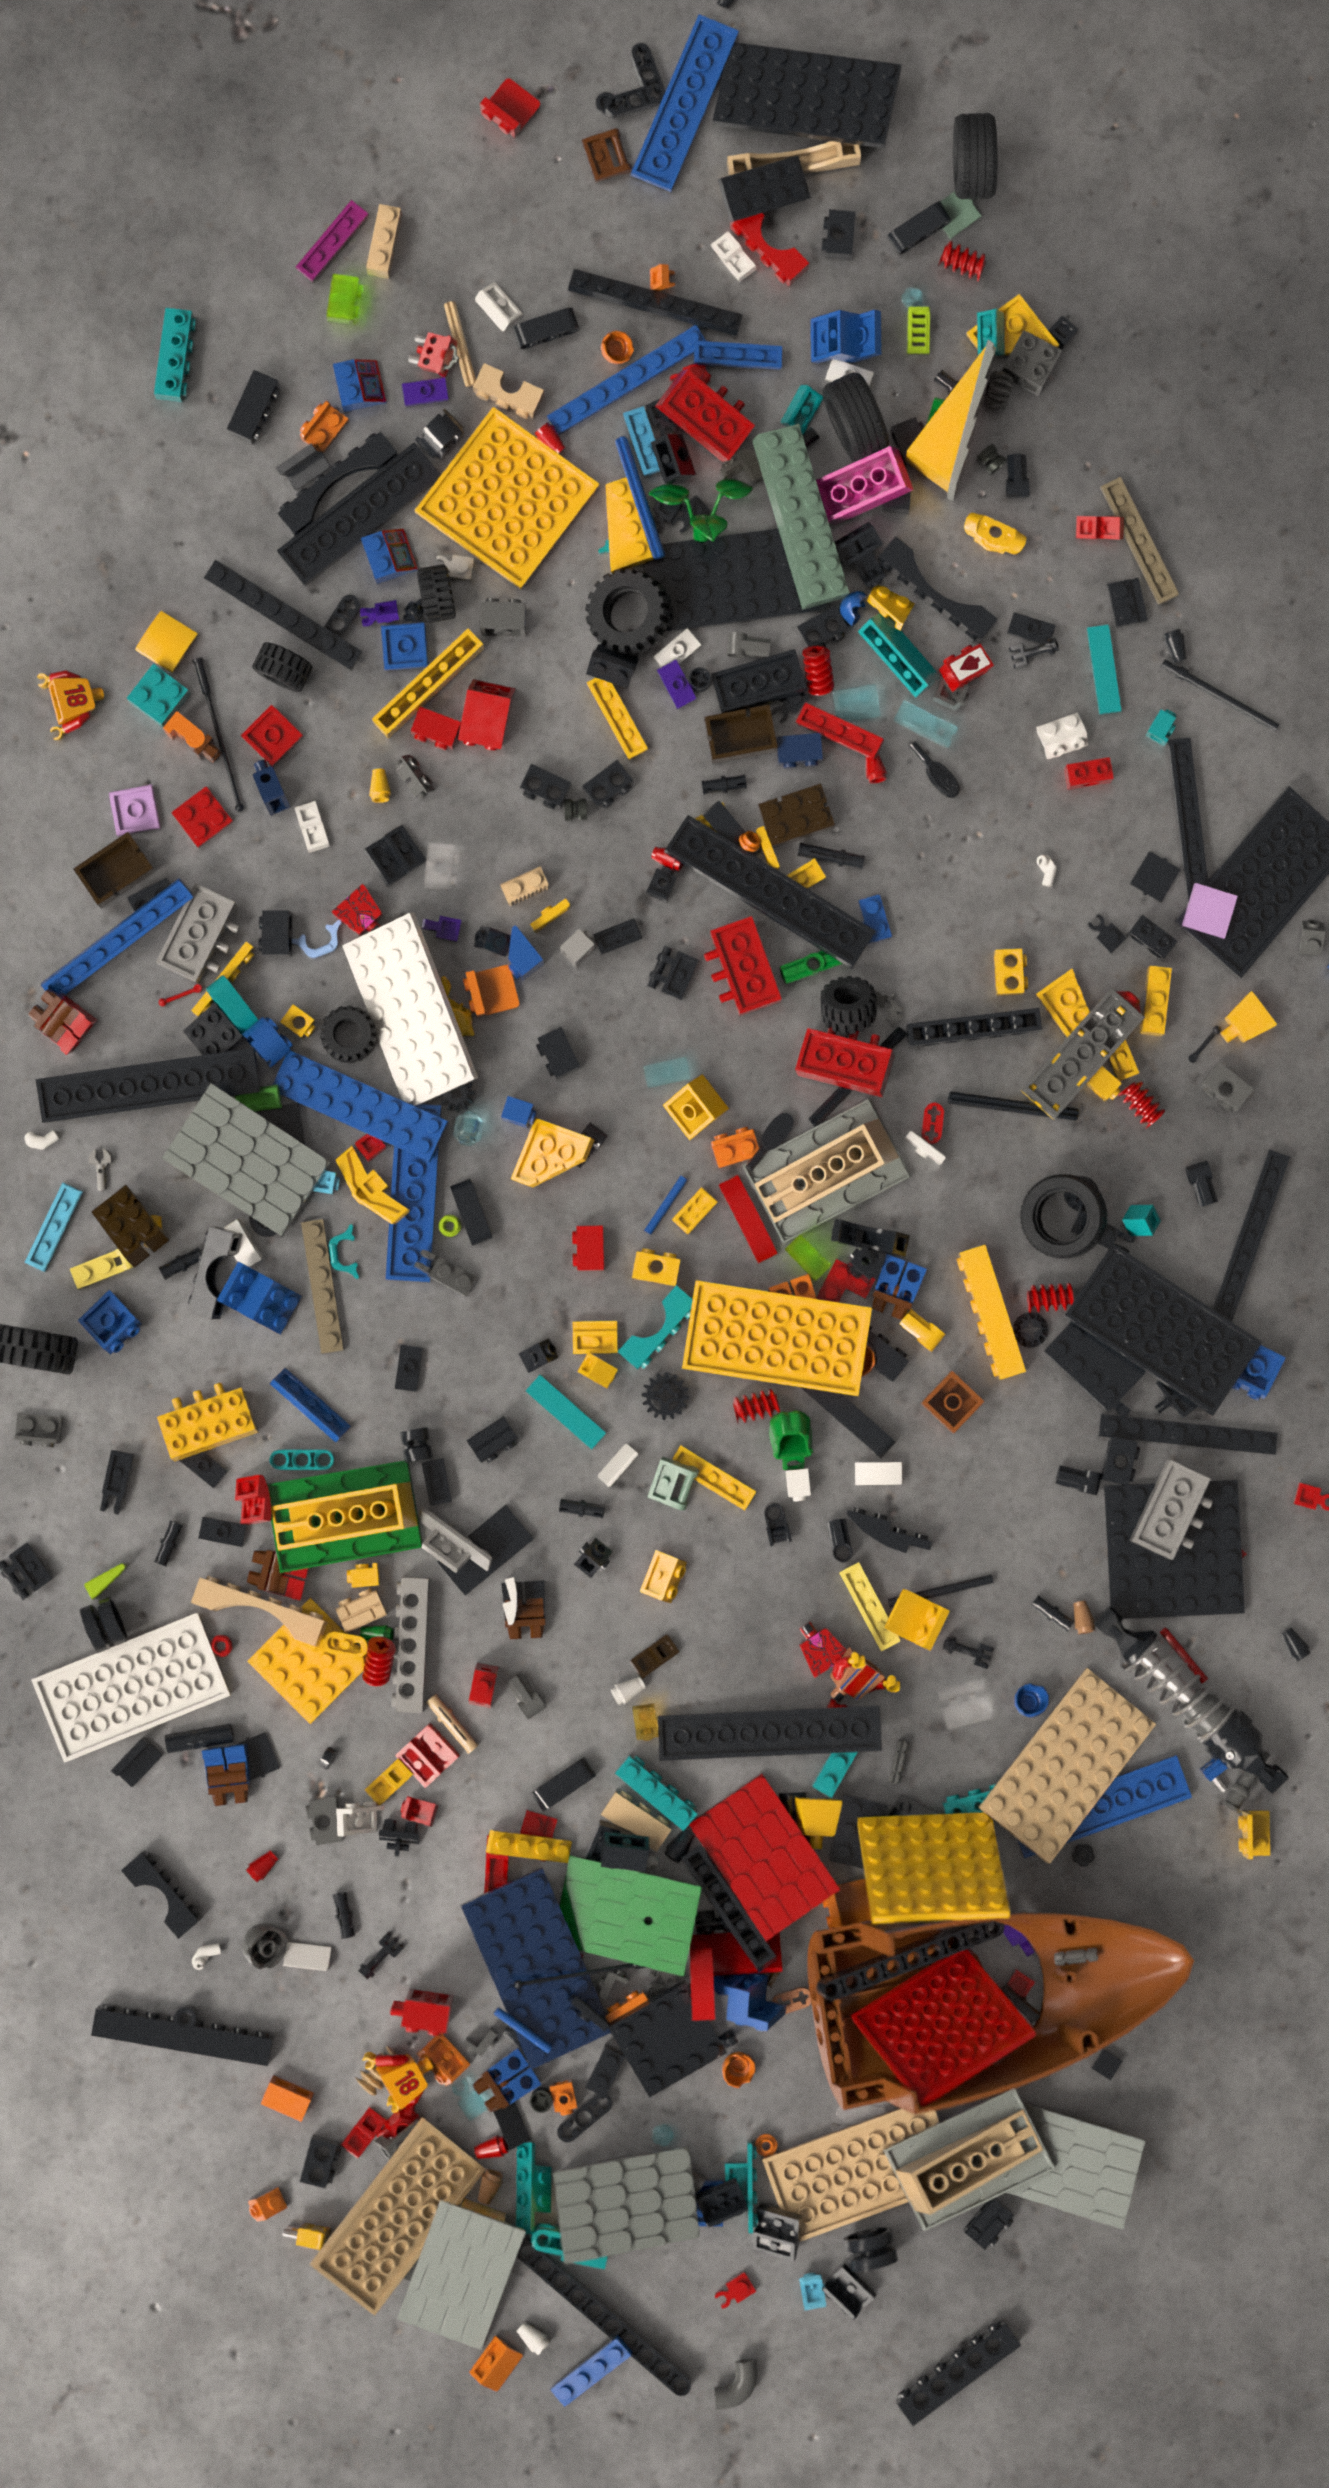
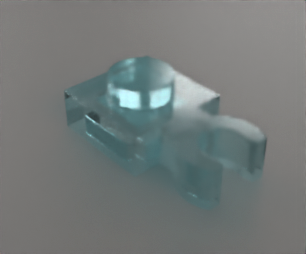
M463 2078L461 2082L464 2084V2089L458 2090L453 2085L452 2091L455 2095L461 2096L462 2099L457 2104L468 2120L471 2121L486 2111L487 2108L481 2095H478L475 2090L470 2092L469 2083Z

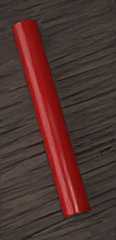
M1164 1627L1159 1633L1184 1663H1188L1187 1667L1195 1676L1200 1675V1683L1206 1682L1209 1678L1167 1627Z

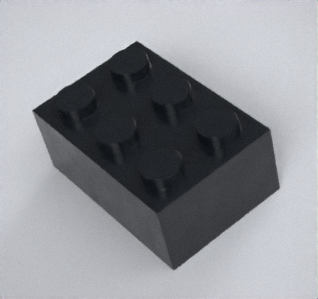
M843 1793L841 1811L836 1833L833 1836L829 1861L864 1869L857 1825L858 1817L886 1816L888 1804Z

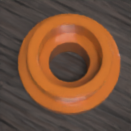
M747 831L739 837L741 847L744 850L755 852L759 849L761 840L756 833Z
M770 2134L760 2135L755 2142L757 2153L764 2157L774 2154L777 2150L776 2139ZM769 2142L771 2146L769 2149H763L762 2144Z

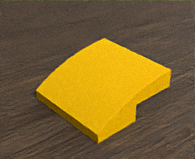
M160 611L135 650L173 673L184 659L187 650L197 639L198 633L163 611Z

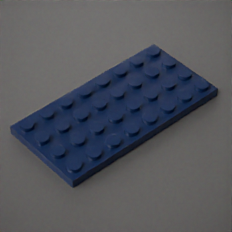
M542 1867L460 1904L506 2012L552 2045L550 2052L546 2053L514 2030L531 2069L611 2033L608 2028L604 2032L592 2021L589 2023L584 2021L578 2015L580 2011L568 2000L573 1993L577 1994L607 2020L605 2017L606 2013L589 1975L525 1985L520 1989L514 1986L516 1980L528 1981L587 1971Z

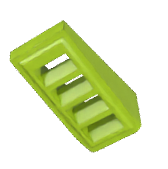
M908 307L907 354H929L930 307ZM913 316H925V318H913ZM912 324H925V328H912ZM912 334H925V337H912ZM912 342L925 343V346H912Z
M121 1563L84 1583L92 1600L97 1598L126 1570L127 1564Z

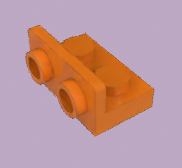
M327 400L324 404L320 403L313 412L314 417L310 422L307 420L300 429L301 439L308 445L311 443L319 445L323 454L349 422V419L333 408Z
M748 1127L735 1130V1135L727 1136V1133L714 1137L715 1141H712L711 1145L718 1168L749 1160L759 1149L754 1129L749 1130Z
M442 2033L441 2036H434L416 2053L419 2061L425 2057L429 2059L433 2066L431 2071L434 2073V2078L445 2086L453 2083L471 2065Z

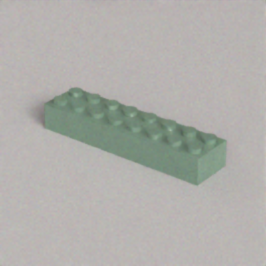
M799 424L758 434L752 442L802 610L843 599L849 594V590Z

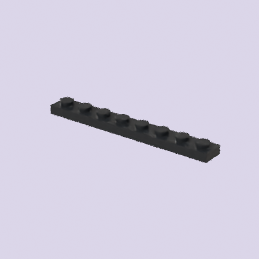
M577 269L573 270L568 285V291L734 336L738 335L743 314Z
M216 559L204 576V579L350 671H352L363 652Z
M1191 737L1167 741L1187 904L1189 903L1194 883L1204 885L1208 881Z
M1270 1149L1267 1152L1212 1308L1231 1322L1233 1321L1290 1159L1289 1156Z
M1100 1414L1098 1436L1101 1437L1114 1436L1130 1440L1276 1455L1278 1435L1275 1432L1134 1417L1123 1418Z

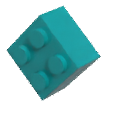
M153 663L127 696V700L163 728L175 712L180 710L191 693Z

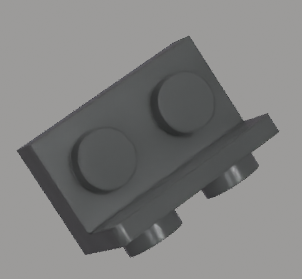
M17 1413L15 1435H13V1440H19V1445L32 1446V1441L41 1442V1447L54 1448V1443L60 1444L63 1417Z

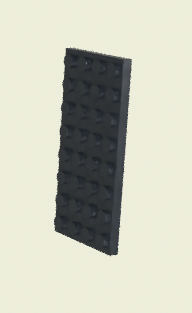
M734 42L724 65L712 122L716 126L885 149L902 66L895 63Z
M778 528L718 536L714 542L711 540L704 542L687 540L662 544L665 553L663 558L643 563L644 572L661 583L672 600L670 605L673 607V614L670 615V619L673 622L672 626H668L666 629L668 633L685 631L686 629L692 630L819 613L827 610V604L802 610Z
M1287 786L1204 884V886L1237 896L1225 939L1182 926L1187 906L1174 921L1235 976L1242 978L1328 876L1329 821L1290 786Z
M1112 1244L1064 1315V1318L1212 1416H1214L1262 1343L1115 1244Z

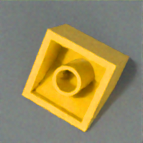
M703 1074L689 1082L663 1105L689 1140L729 1110L728 1106Z

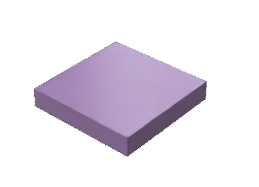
M152 784L109 792L117 837L127 832L135 834L161 829Z
M1194 883L1182 926L1225 939L1237 896Z

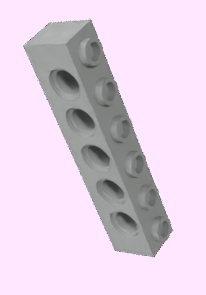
M402 1577L401 1582H397V1595H401V1602L396 1604V1617H400L399 1626H395V1640H399V1646L395 1651L394 1662H398L397 1671H393V1684H397L396 1693H392V1707H396V1712H424L430 1578ZM409 1594H415L418 1597L419 1601L416 1606H409L407 1604L406 1598ZM408 1616H413L417 1619L418 1624L416 1628L410 1629L406 1626L405 1620ZM411 1638L415 1640L417 1644L415 1650L408 1651L405 1648L404 1642L406 1639ZM406 1661H412L415 1664L416 1668L413 1673L404 1671L403 1665ZM410 1683L414 1686L413 1695L407 1696L403 1693L402 1687L404 1684Z

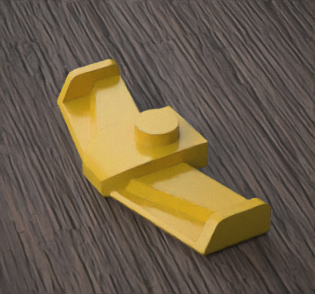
M352 1145L335 1159L352 1192V1196L359 1204L366 1206L391 1224L398 1223L410 1212L409 1209L384 1193L389 1186L374 1170L367 1175Z

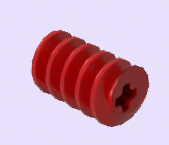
M950 240L943 250L938 266L944 261V269H948L952 264L953 272L961 268V275L963 276L969 271L970 279L977 274V281L979 282L987 261H985L984 253L979 258H977V250L969 255V247H966L962 252L961 244L953 248V241Z
M819 645L803 649V661L806 664L804 668L807 672L805 675L808 680L807 686L810 688L808 692L817 696L830 693L835 687L830 650Z
M1134 1081L1120 1092L1118 1096L1126 1095L1123 1103L1131 1102L1128 1109H1137L1134 1117L1143 1116L1139 1123H1148L1145 1128L1147 1129L1161 1118L1166 1110H1157L1160 1103H1151L1155 1096H1146L1149 1091L1148 1088L1140 1089L1144 1082L1135 1083Z
M1058 1283L1056 1290L1053 1284H1049L1047 1290L1043 1284H1040L1038 1291L1035 1285H1031L1030 1290H1027L1029 1313H1031L1033 1306L1036 1307L1037 1312H1040L1042 1306L1045 1307L1046 1312H1049L1051 1305H1053L1055 1311H1058L1059 1305H1062L1064 1311H1066L1068 1304L1072 1305L1074 1302L1073 1289L1070 1283H1066L1065 1289L1061 1283Z
M772 1389L768 1390V1396L762 1390L760 1391L759 1398L753 1392L751 1393L750 1400L745 1394L742 1395V1402L739 1401L737 1396L733 1400L737 1424L739 1423V1418L744 1423H747L748 1416L753 1421H756V1414H759L761 1419H764L765 1412L770 1417H773L774 1410L777 1413L781 1412L777 1394Z
M376 1636L369 1640L362 1678L370 1686H383L390 1680L396 1648L395 1644L388 1638Z

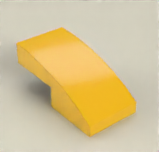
M397 1759L364 1791L373 1801H376L377 1805H381L413 1774Z

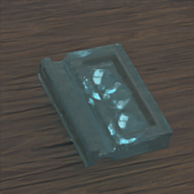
M876 684L832 690L836 717L845 721H854L880 716Z

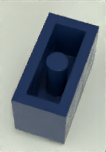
M821 733L776 737L778 766H783V769L797 768L796 765L805 764V767H816L818 763H822Z

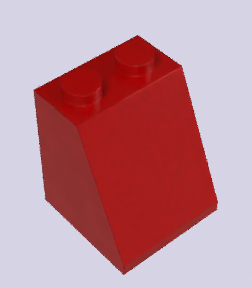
M473 679L467 689L458 740L463 741V744L469 746L483 745L487 750L496 751L501 749L505 740L516 688Z

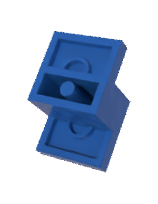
M838 310L811 319L812 363L818 364L831 359L855 363L882 355L881 311L871 310L857 314Z
M238 1261L217 1301L281 1335L302 1296Z
M754 1973L713 1977L714 1992L718 1995H728L726 2020L732 2021L737 2025H747L755 2027L759 2031H768L786 2014V2005L766 2000L767 1975Z

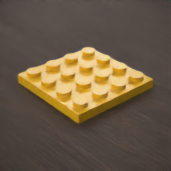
M309 1598L300 1607L302 1608L301 1613L310 1615V1612L322 1615V1620L328 1622L319 1648L295 1640L287 1627L283 1625L247 1662L311 1724L363 1672L366 1654L361 1658H351L328 1653L323 1646L325 1636L334 1631L346 1632L312 1598ZM336 1638L332 1639L331 1645L337 1647L339 1640ZM357 1643L353 1644V1649L355 1651H359L361 1649V1647Z

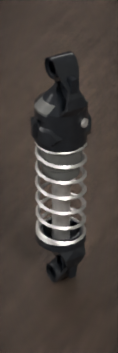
M1108 1606L1093 1622L1102 1633L1116 1640L1120 1649V1666L1125 1671H1130L1140 1663L1135 1672V1680H1143L1152 1674L1153 1676L1147 1686V1692L1152 1693L1165 1687L1160 1696V1704L1170 1703L1177 1698L1172 1709V1715H1182L1185 1718L1184 1727L1193 1728L1197 1732V1739L1205 1746V1751L1214 1760H1220L1230 1770L1241 1769L1257 1775L1260 1778L1261 1784L1274 1794L1289 1779V1776L1277 1764L1270 1765L1265 1762L1262 1755L1263 1734L1252 1725V1719L1243 1711H1238L1234 1707L1228 1708L1224 1704L1225 1698L1220 1700L1216 1695H1211L1210 1692L1213 1690V1687H1208L1207 1689L1200 1688L1194 1691L1192 1687L1199 1680L1200 1675H1196L1189 1683H1186L1179 1676L1188 1666V1663H1184L1174 1672L1167 1663L1175 1655V1651H1171L1162 1660L1154 1652L1162 1644L1163 1639H1160V1636H1157L1158 1634L1154 1630L1135 1632L1125 1629L1122 1624L1123 1618L1111 1606ZM1145 1667L1148 1672L1139 1676L1141 1670ZM1155 1679H1157L1160 1684L1151 1689ZM1169 1690L1173 1694V1696L1163 1701L1166 1693ZM1182 1703L1180 1711L1176 1712L1179 1704Z

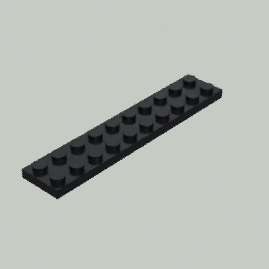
M687 815L664 851L667 855L853 969L876 932L690 815Z
M255 1048L35 1079L42 1123L200 1101L210 1084H213L229 1096L261 1092Z
M880 1706L658 1716L659 1761L882 1751Z

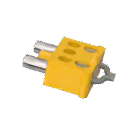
M306 2222L301 2227L288 2225V2229L285 2228L283 2230V2236L297 2239L296 2245L321 2250L331 2237L330 2227Z

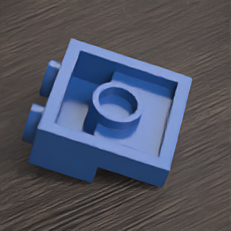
M108 1290L77 1320L110 1355L113 1352L117 1353L124 1347L123 1342L128 1337L136 1336L140 1331L139 1327L142 1325L139 1319L111 1290Z
M1260 1345L1232 1388L1235 1390L1242 1388L1248 1391L1247 1395L1252 1399H1265L1286 1357Z

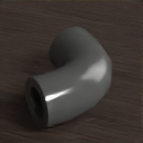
M756 2359L735 2361L734 2381L727 2386L714 2387L716 2410L729 2409L741 2405L751 2396L757 2384L758 2369Z

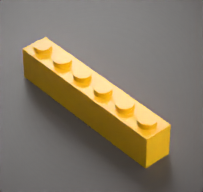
M469 629L464 631L372 718L373 724L389 739L418 712L419 707H423L484 650L483 643Z
M986 1245L960 1252V1258H957L956 1261L959 1270H964L966 1279L963 1280L966 1292L971 1291L973 1300L970 1301L973 1313H978L980 1319L977 1322L980 1335L984 1334L987 1341L983 1344L987 1356L991 1355L993 1364H990L993 1376H998V1379L1001 1380L1026 1372Z

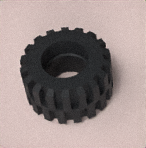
M440 564L419 568L417 577L427 622L434 623L455 619L456 610L447 566Z
M264 642L252 668L257 674L276 685L290 691L302 692L313 666L300 655L282 646Z
M847 976V978L838 977V980H831L829 984L823 987L824 990L821 991L820 997L822 1020L828 1028H832V1031H841L842 1034H846V1032L854 1034L856 1031L861 1032L864 1031V1028H869L871 1023H874L876 1020V992L872 984H869L867 980H861L860 977L852 978V976Z
M349 1005L347 1007L340 1006L338 1009L330 1011V1014L323 1019L324 1023L320 1027V1039L325 1050L334 1059L344 1063H355L357 1060H363L366 1055L368 1056L371 1053L372 1048L374 1049L376 1045L375 1040H377L376 1027L370 1016L362 1009ZM354 1022L360 1027L362 1036L356 1045L344 1047L337 1042L335 1033L342 1023Z

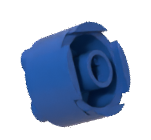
M261 1017L242 1035L247 1038V1042L252 1048H255L256 1053L261 1058H264L267 1062L266 1064L271 1068L291 1051L290 1047L293 1044L282 1033L279 1035L276 1032L279 1028L271 1018Z

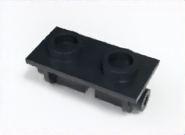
M714 1910L698 1912V1915L695 1917V1924H699L696 1925L697 1933L710 1935L717 1930L730 1932L720 1916L715 1918Z

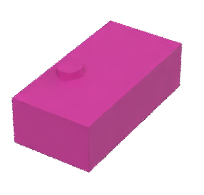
M892 446L816 480L828 523L838 525L914 490L900 451Z

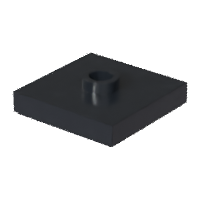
M299 1103L282 1105V1108L255 1111V1113L306 1146Z

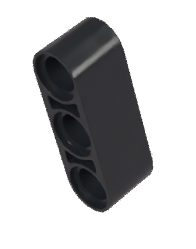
M938 201L892 230L887 237L897 253L902 255L951 223L952 218L941 201Z
M571 307L513 326L519 349L531 348L574 334L580 330L574 310Z
M471 1178L451 1185L452 1194L472 1246L493 1239Z
M583 1757L531 1792V1795L544 1812L589 1782L596 1774Z

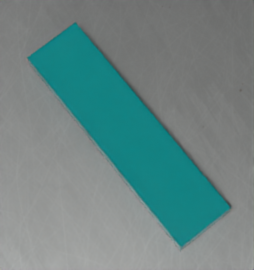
M1109 624L1087 627L1099 715L1119 713L1122 710Z
M541 1375L526 1389V1392L591 1450L606 1434L605 1431Z

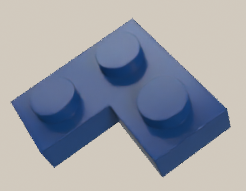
M880 894L858 900L864 920L862 923L876 931L868 944L892 938Z

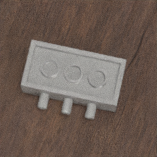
M195 883L191 890L194 897L184 904L156 963L199 984L206 968L217 973L221 967L220 964L211 961L216 948L225 953L230 949L229 944L221 941L225 929L237 933L240 925L230 921L237 907L234 901Z
M1166 1460L1129 1541L1169 1560L1174 1559L1180 1545L1191 1549L1194 1541L1184 1537L1189 1524L1199 1529L1203 1525V1520L1194 1517V1514L1199 1504L1210 1508L1213 1500L1203 1496L1210 1478L1172 1460Z

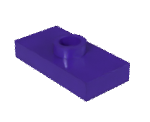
M445 378L402 384L405 407L449 401Z
M676 659L656 669L676 709L697 699Z

